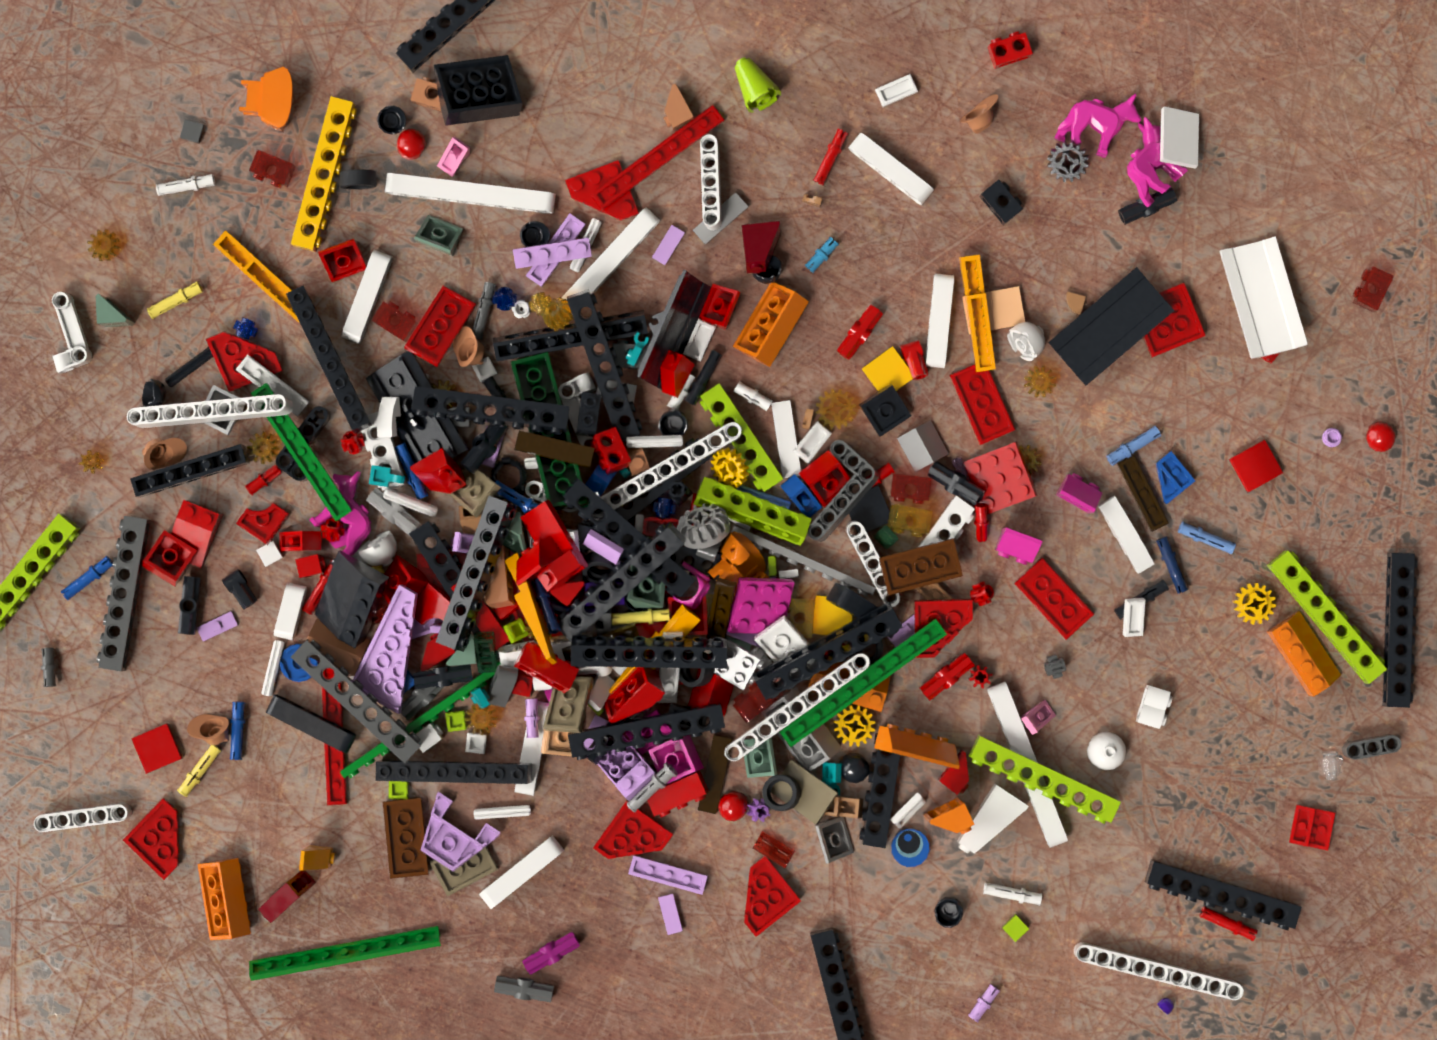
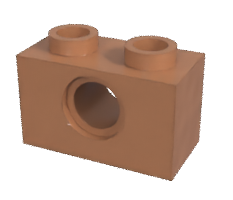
M427 77L417 78L410 99L411 102L441 112L439 96L434 99L429 98L430 91L437 90V84L433 83L434 80Z

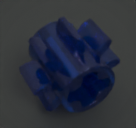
M501 287L495 291L493 304H497V308L507 311L515 307L517 294H513L512 289Z
M242 317L241 322L236 320L233 326L237 330L235 335L249 340L250 336L255 338L258 331L254 327L256 323Z
M658 498V502H654L653 511L657 512L656 517L669 519L671 514H675L676 505H672V499Z

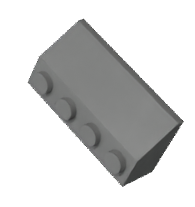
M797 687L793 688L761 713L767 718L801 692ZM800 702L792 704L793 712L798 713L802 710ZM779 713L776 716L778 724L785 723L786 716L784 713ZM824 724L810 733V738L801 745V741H799L791 748L782 735L777 732L798 763L809 772L832 758L842 749Z

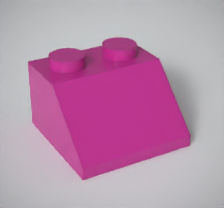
M1075 473L1066 475L1055 495L1087 513H1094L1102 496V492L1098 491L1100 488L1093 483L1088 485L1082 482L1083 478Z
M1002 528L994 550L998 551V555L1009 559V556L1017 558L1016 562L1027 565V563H1033L1043 541L1009 528Z
M690 735L683 736L684 739L669 740L648 750L657 773L664 767L666 762L677 771L678 776L673 777L666 784L704 768Z

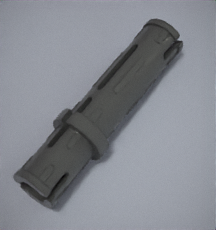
M484 282L483 292L478 300L480 303L473 332L476 339L483 340L489 311L494 303L492 300L497 285L490 282Z

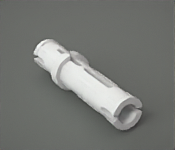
M213 174L199 177L195 175L184 180L156 184V191L158 196L187 190L198 191L200 188L215 186V178Z
M987 882L984 884L983 894L1016 900L1021 904L1026 902L1038 906L1041 905L1042 893L1039 894L1026 891L1025 888L1020 890Z

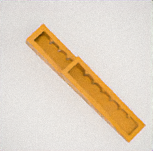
M225 230L213 245L299 322L286 293L292 290Z
M980 255L959 257L976 372L994 370L996 367Z
M519 553L505 560L515 582L516 561L522 557ZM531 580L518 586L520 592L514 595L546 660L551 664H555L557 660L539 604L535 599L536 594Z
M682 604L660 633L656 631L651 638L656 636L663 637V632H682L684 638L701 619L696 613ZM651 649L645 650L646 652H653ZM627 667L609 689V692L612 693L635 667Z

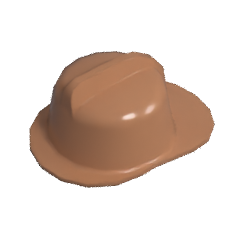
M995 94L985 98L974 109L964 115L960 122L967 123L975 134L987 129L994 117L992 106L997 102L999 96Z
M464 326L453 342V349L458 363L462 367L482 365L484 363L485 347L476 339L473 330L470 327Z
M176 437L165 440L152 439L142 450L144 464L151 470L173 465L184 458L187 446L182 439Z
M203 714L191 720L188 724L187 732L190 736L202 739L209 745H218L229 741V720L226 717Z

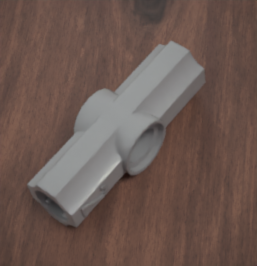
M375 488L366 499L367 502L381 512L384 518L392 524H396L408 535L421 525L419 521L406 512L402 505L385 499L383 497L384 493L378 488Z

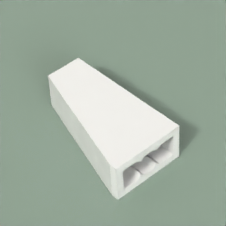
M994 784L972 817L975 824L971 826L972 830L961 834L958 838L959 848L966 853L971 851L975 854L1026 811L1029 806Z

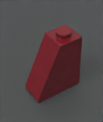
M780 221L741 225L747 274L766 272L780 238Z
M301 870L258 910L265 919L272 923L316 883L306 870Z

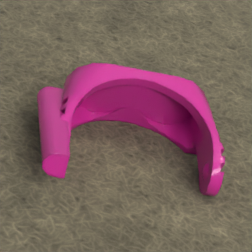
M683 561L681 566L696 576L699 588L696 595L690 600L681 601L675 596L673 599L685 606L696 609L710 589V578Z

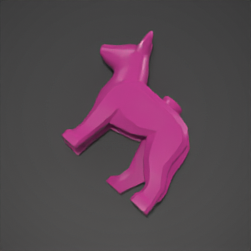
M1132 95L1127 101L1113 109L1104 106V102L1098 99H1093V101L1084 100L1076 103L1070 110L1067 118L1060 124L1054 139L1063 142L1066 133L1071 131V140L1077 145L1082 143L1080 139L1081 132L1090 125L1091 128L1101 134L1096 155L1106 158L1108 155V145L1112 138L1119 133L1124 122L1128 120L1139 123L1141 121L1136 106L1133 104L1137 95Z
M1144 117V125L1138 123V127L1143 135L1144 149L1140 150L1138 148L1130 155L1133 159L1127 166V172L1137 187L1139 197L1145 206L1149 207L1154 202L1149 194V187L1161 194L1171 187L1169 184H1164L1159 180L1155 170L1161 168L1174 182L1188 170L1180 165L1160 162L1161 126L1152 125Z
M359 471L353 476L333 474L332 476L334 483L338 486L339 491L353 511L340 519L341 522L348 524L345 529V535L341 536L339 541L330 543L335 549L346 545L343 552L350 556H353L358 551L362 542L371 532V520L367 515L370 512L363 504L359 506L354 500L357 482L361 475ZM325 507L318 516L312 517L309 520L315 527H319L326 520L332 518V515Z

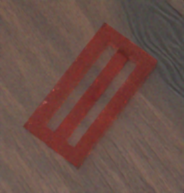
M763 831L753 846L754 850L783 868L787 867L795 852Z

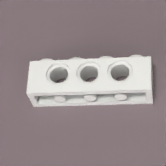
M378 412L369 414L368 417L373 426L361 432L365 433L367 438L364 441L367 451H371V466L384 467L389 464L392 467L391 474L404 476L398 454L394 448L393 437L373 438L371 433L373 429L377 428ZM381 446L386 448V454L383 457H379L377 454V449ZM404 480V484L390 482L389 487L378 486V488H382V491H385L386 488L394 489L407 484Z
M954 496L918 547L945 541L939 537V532L942 529L948 531V539H958L964 531L961 529L965 522L969 524L975 516L973 514L975 509L958 496ZM952 514L959 515V524L954 525L951 523L950 517Z

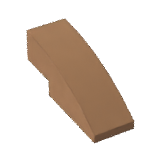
M836 796L824 815L862 818L864 799Z

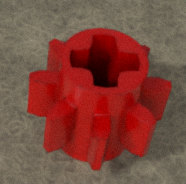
M348 431L343 435V439H341V446L344 452L349 451L350 454H358L362 451L363 446H365V440L362 433L357 435L353 431Z
M334 518L326 520V524H321L322 538H326L329 542L339 541L340 536L345 535L343 522H336Z
M984 581L972 585L973 589L970 591V598L974 603L983 606L992 602L991 598L994 596V591L990 585H985Z
M976 665L977 670H970L972 677L968 678V680L974 681L973 687L980 684V687L984 689L985 683L991 684L988 677L992 676V674L986 673V666L983 670H980L979 665ZM978 672L985 675L982 678V682L975 679L978 676Z

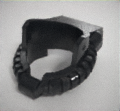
M510 456L503 457L502 461H499L493 467L490 479L496 482L500 468L503 465L511 464L520 473L519 484L512 489L524 496L523 493L526 491L524 484L526 485L527 481L526 469L517 460H511ZM505 490L503 491V492H505L506 494L510 495L511 497L517 499V497L513 496L512 494L508 493L507 491H505ZM496 493V496L500 497V500L505 499L504 497Z

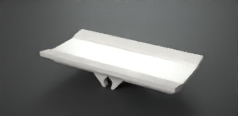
M1276 236L1259 242L1220 250L1250 358H1260L1308 345Z

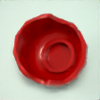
M413 128L404 130L397 139V152L402 158L407 160L417 159L425 150L426 142L425 137L420 131Z
M1377 421L1371 424L1366 434V441L1369 447L1377 452H1385L1391 449L1396 439L1394 429L1386 422Z
M730 791L720 799L718 809L720 815L725 820L734 822L743 818L747 813V804L749 802L742 792Z

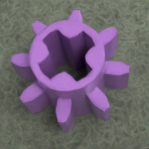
M753 798V802L747 804L749 811L746 814L752 816L754 822L758 818L764 822V818L770 816L768 810L770 808L767 804L765 805L764 799H761L759 802Z

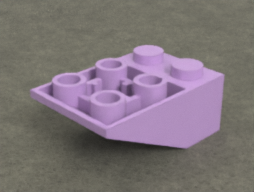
M622 734L623 739L628 741L626 737ZM634 746L626 747L627 750L622 752H615V749L607 751L608 754L604 755L597 764L622 795L630 801L652 780V775L657 774V772Z

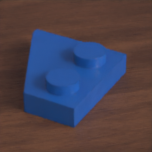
M1172 451L1155 463L1165 504H1168L1195 482L1194 478Z

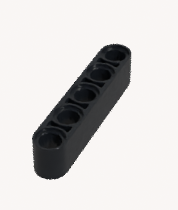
M273 695L266 710V713L344 753H349L357 736L355 733L280 695Z

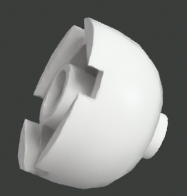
M1023 322L1009 330L1010 333L1007 334L1008 341L1015 352L1017 349L1021 352L1022 355L1020 357L1022 359L1032 361L1043 351L1045 337L1041 327L1030 322Z
M390 531L378 534L376 539L371 542L368 540L358 549L361 558L366 563L372 566L382 564L385 567L393 562L392 557L396 554L397 542Z
M1101 732L1092 737L1087 747V754L1091 763L1097 768L1113 770L1125 760L1126 747L1123 740L1116 734Z

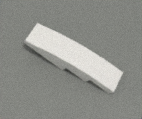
M1113 496L1099 504L1098 507L1114 537L1117 538L1125 555L1128 556L1135 571L1139 574L1154 565L1146 547L1116 497Z

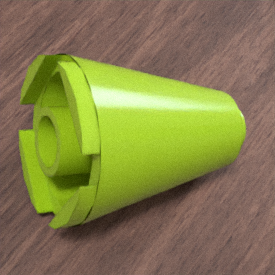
M744 57L736 62L735 72L748 112L754 113L753 109L757 108L759 111L764 110L778 100L776 96L778 94L781 96L779 87L751 58L746 59Z

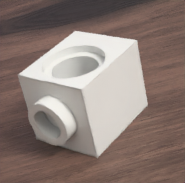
M430 723L416 734L421 739L419 743L422 744L420 750L423 753L443 739V731L437 724Z

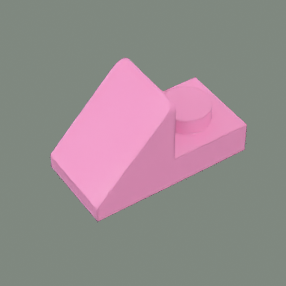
M454 136L437 166L453 177L463 160L470 155V147Z
M1043 700L1023 714L1021 718L1033 735L1053 719L1056 714L1047 701Z

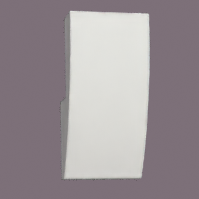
M382 397L378 412L377 437L397 436L396 417L401 416L399 397Z

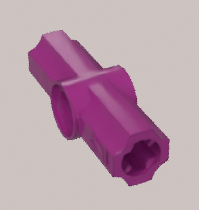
M572 931L556 941L553 940L545 944L539 951L526 957L522 962L527 972L531 975L543 967L550 966L561 960L564 955L578 948L580 943Z

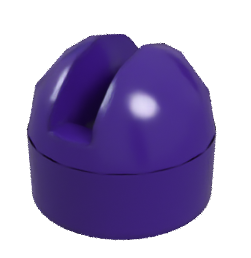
M1163 998L1157 1003L1158 1007L1167 1015L1174 1008V1003L1169 998Z

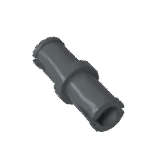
M54 648L41 649L43 687L56 686L55 669L57 668L54 665Z

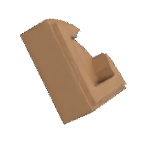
M805 194L801 202L820 208L822 198Z
M1066 292V301L1073 313L1080 316L1086 296Z
M805 410L802 424L803 429H810L814 410Z

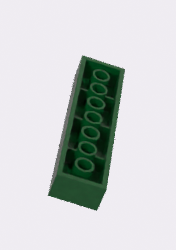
M548 352L510 361L520 400L562 405ZM531 412L524 415L526 420H532L535 416ZM546 415L543 420L546 423H550L554 420V417ZM568 426L567 433L562 432L561 435L552 434L550 430L535 432L531 428H527L529 433L572 443ZM535 455L546 500H550L556 511L569 508L563 502L565 498L562 494L576 478L582 481L578 465ZM582 496L578 500L579 505L587 503L586 496Z

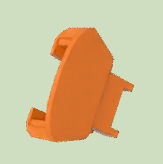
M281 67L266 72L264 77H260V81L241 80V84L247 89L246 107H239V111L243 112L244 115L259 116L266 125L284 131L285 124L288 122L291 113L293 83L289 70Z
M736 531L729 534L721 549L722 560L708 571L713 578L719 574V578L736 582L735 593L739 577L769 578L764 573L766 565L759 550L745 535Z

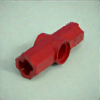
M870 304L861 318L848 331L847 337L836 351L844 358L850 360L860 345H863L870 336L872 329L883 316V313Z
M963 653L952 663L946 664L938 670L934 677L919 688L930 701L944 689L954 685L962 675L975 665L966 653Z

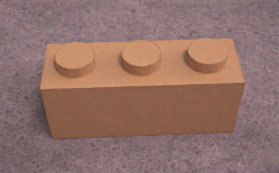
M318 618L307 637L310 641L315 640L321 646L320 650L324 654L329 653L336 660L334 663L339 668L343 666L354 676L370 643L369 639H365L359 646L353 648L339 640ZM311 655L310 658L320 661L318 655Z

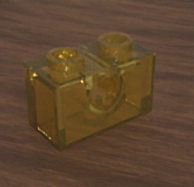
M898 504L891 505L887 528L893 529V533L904 534V531L911 532V536L922 537L925 534H929L932 511ZM908 516L913 520L912 526H908L906 523Z
M791 598L787 612L790 613V622L804 638H812L815 600ZM799 612L805 615V621L801 624L796 623L794 620L795 614Z

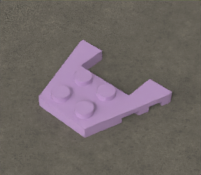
M438 792L421 851L454 872L499 837L501 832L486 823L476 839L471 838L442 819L453 801Z

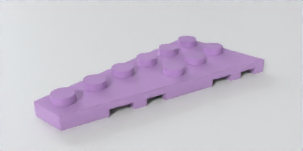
M403 584L398 586L353 678V681L356 679L364 686L363 690L367 694L372 693L378 699V703L397 714H400L402 709L418 593Z

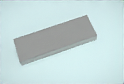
M735 193L721 205L722 223L719 229L709 230L702 221L693 229V232L706 245L742 214L748 206ZM711 216L707 222L713 224L717 221V217Z

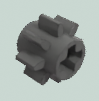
M1057 655L1047 657L1048 661L1043 663L1047 676L1052 675L1053 679L1063 677L1062 672L1066 671L1063 658H1057Z

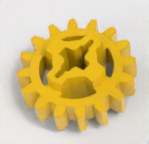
M729 447L721 448L712 455L714 459L710 462L714 465L711 467V470L715 471L713 476H718L719 483L724 482V485L738 488L747 481L746 477L749 476V473L746 470L749 466L744 464L746 459H741V453L736 454V449L730 450Z
M1254 583L1253 587L1251 584H1247V589L1241 587L1240 591L1242 593H1235L1238 600H1233V603L1237 604L1234 611L1240 612L1237 617H1244L1243 622L1245 623L1250 620L1252 625L1255 624V620L1258 624H1262V619L1268 621L1267 615H1273L1274 612L1271 611V608L1276 607L1271 602L1275 600V597L1269 596L1272 591H1265V585L1259 588L1258 583ZM1255 591L1260 592L1264 597L1257 596ZM1246 595L1247 599L1244 603H1242L1243 598ZM1253 600L1262 601L1255 605V607L1247 606L1251 605V603H1253ZM1264 605H1266V609H1265V611L1262 613V609H1263ZM1245 610L1251 611L1254 617L1246 614Z
M849 705L848 711L844 709L842 715L837 714L840 719L834 720V723L838 724L834 731H839L837 738L843 737V744L849 741V746H852L853 742H856L857 747H859L860 741L866 744L865 738H872L869 733L870 731H875L871 727V725L875 724V721H870L873 715H866V708L861 711L859 705H857L856 709ZM853 713L852 718L843 720L848 714ZM860 715H863L865 717L867 725L862 724V722L860 721ZM854 721H857V724L863 728L859 727L852 731V728L846 724H852ZM842 727L848 729L849 737L843 733ZM861 731L865 732L863 736L856 738L858 733Z

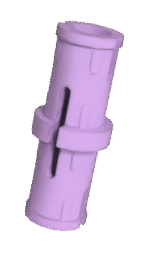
M525 699L526 716L524 721H526L527 725L526 738L539 737L538 720H540V716H538L537 711L538 699Z
M990 984L982 997L977 999V1004L968 1016L979 1022L987 1008H991L990 1004L1000 990Z

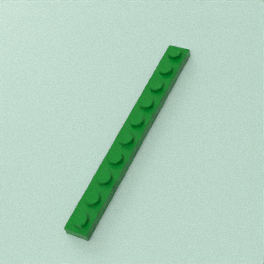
M936 619L786 726L779 733L791 748L938 642L947 633Z
M500 661L406 725L405 730L416 734L423 729L422 724L427 721L432 723L439 718L438 713L443 710L448 712L455 707L454 702L458 699L464 701L471 696L470 691L474 688L481 689L487 685L485 681L490 677L493 678L498 665H501ZM398 734L395 736V741L401 744L406 741V738ZM380 743L342 769L340 773L343 778L347 776L352 778L360 772L358 768L363 765L368 767L376 761L374 757L379 754L384 756L391 750L383 743Z
M438 926L252 960L249 961V977L251 981L437 947L441 946L440 930Z

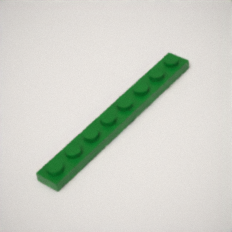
M265 383L251 393L253 397L276 395L268 383ZM265 403L262 405L261 410L265 408ZM289 414L267 417L334 520L337 522L351 513L353 510Z

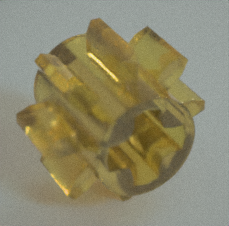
M541 292L531 296L532 301L528 303L532 313L536 311V314L539 316L551 311L550 306H553L550 295L545 296V293Z
M87 450V455H80L83 459L78 464L85 467L83 472H87L90 469L91 473L95 474V469H102L100 464L104 459L98 457L99 452H95L92 455V451ZM91 459L95 460L92 465H88V461H91Z

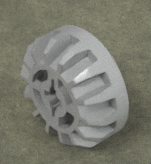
M705 503L700 508L694 506L693 511L687 510L684 516H681L677 526V530L686 538L684 545L692 549H703L719 543L728 535L731 529V524L725 510L715 504L709 506Z

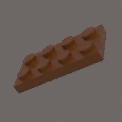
M953 538L878 558L888 595L963 576Z
M422 797L383 801L390 879L429 875L428 856L421 851L425 836Z

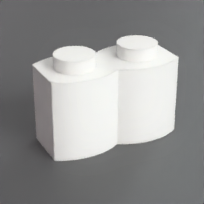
M1146 685L1136 722L1160 729L1161 725L1164 726L1167 719L1165 714L1166 707H1170L1173 697L1170 696L1171 692Z

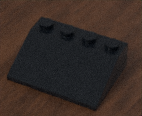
M508 55L434 65L440 108L445 126L520 115L523 103Z
M340 550L314 615L339 640L356 648L367 637L390 577Z

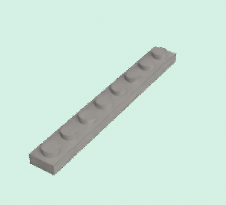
M734 526L732 532L736 531L745 535L759 550H762L763 547L769 549V554L779 558L782 555L787 557L786 561L797 566L798 563L805 565L804 569L809 572L815 573V571L823 573L821 577L830 581L833 578L840 581V585L849 589L853 586L858 589L857 593L866 597L868 594L873 595L875 587L737 526Z

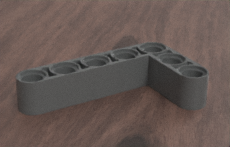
M836 440L831 444V453L854 475L809 526L808 536L819 542L825 541L879 479L878 470L854 448L842 440ZM844 445V452L842 454H838V447ZM857 457L859 460L858 464L852 467L851 461ZM872 470L871 478L866 479V471ZM859 484L860 490L854 494L852 488L854 485ZM842 499L847 500V505L844 508L840 507ZM833 513L835 516L834 520L829 523L827 517ZM820 527L822 534L816 537L815 530Z

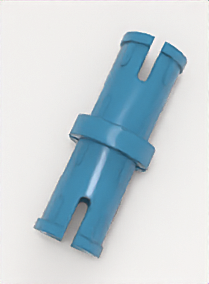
M829 237L820 249L817 248L815 255L805 264V267L808 270L810 268L812 273L815 272L823 261L828 260V256L839 245L836 241H833L832 237Z

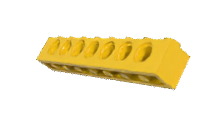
M330 97L291 240V245L294 247L316 252V249L321 246V230H325L327 224L326 212L330 211L332 206L330 197L336 191V175H339L341 172V157L345 156L347 150L345 142L347 138H350L352 132L351 120L355 119L357 114V108H355V104L351 101ZM342 115L345 117L343 123H335L338 116ZM333 134H339L340 138L337 142L333 143L330 141ZM333 152L335 154L334 159L326 161V154ZM325 170L329 171V177L321 179V173ZM318 189H324L325 191L321 198L315 196ZM314 207H318L320 210L317 216H311L310 214L311 209ZM308 226H314V232L311 235H307L305 232Z

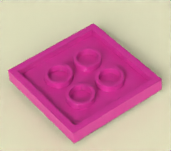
M739 577L727 630L730 633L759 634L785 615L787 617L795 582L792 579Z

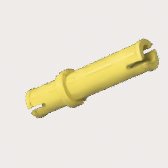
M196 281L184 289L180 288L177 293L147 308V312L152 319H155L179 304L187 303L192 297L203 293L202 287Z
M648 609V611L612 613V626L646 622L653 624V622L669 621L670 609Z
M211 745L193 770L187 773V778L177 791L187 797L194 786L201 782L200 778L222 750L216 745Z

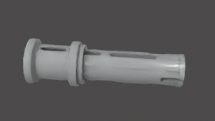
M666 762L657 774L652 775V780L627 802L629 809L636 812L655 792L665 788L669 780L678 776L677 771Z

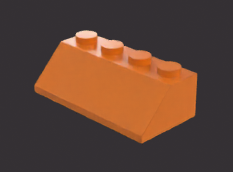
M775 282L770 283L733 347L759 363L771 367L809 301L791 289Z
M1300 611L1267 631L1308 696L1314 697L1341 676V673Z
M845 661L837 662L831 665V667L828 670L820 671L814 674V676L809 680L807 688H809L814 683L819 681L821 678L826 676L828 673L836 669ZM855 664L858 668H862V667H863V666H861V665ZM842 668L839 672L842 679L849 677V671L846 668ZM891 676L852 704L882 712ZM827 679L824 681L823 686L826 690H831L834 684L832 680Z
M887 724V727L879 726L875 749L959 769L960 765L955 744L948 743L949 739L937 736V740L932 739L931 734L923 732L920 735H916L915 730L908 728L900 731L898 730L899 726Z
M958 797L923 814L930 824L955 833L965 834L972 830L971 826L975 825L965 803Z
M231 858L197 864L210 940L234 939L250 935L251 925L248 919L247 902L245 901L239 859Z

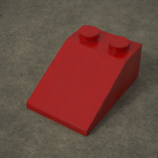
M183 500L171 534L197 550L190 564L202 568L223 514L191 501Z
M635 667L610 693L604 703L610 723H615L648 709L663 698L665 691L657 671L651 667Z

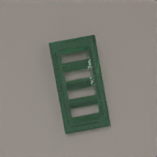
M887 525L874 534V538L884 549H888L899 540V537Z
M476 632L473 640L478 673L496 672L498 665L494 632ZM482 655H491V657H482ZM482 662H492V664L482 665Z

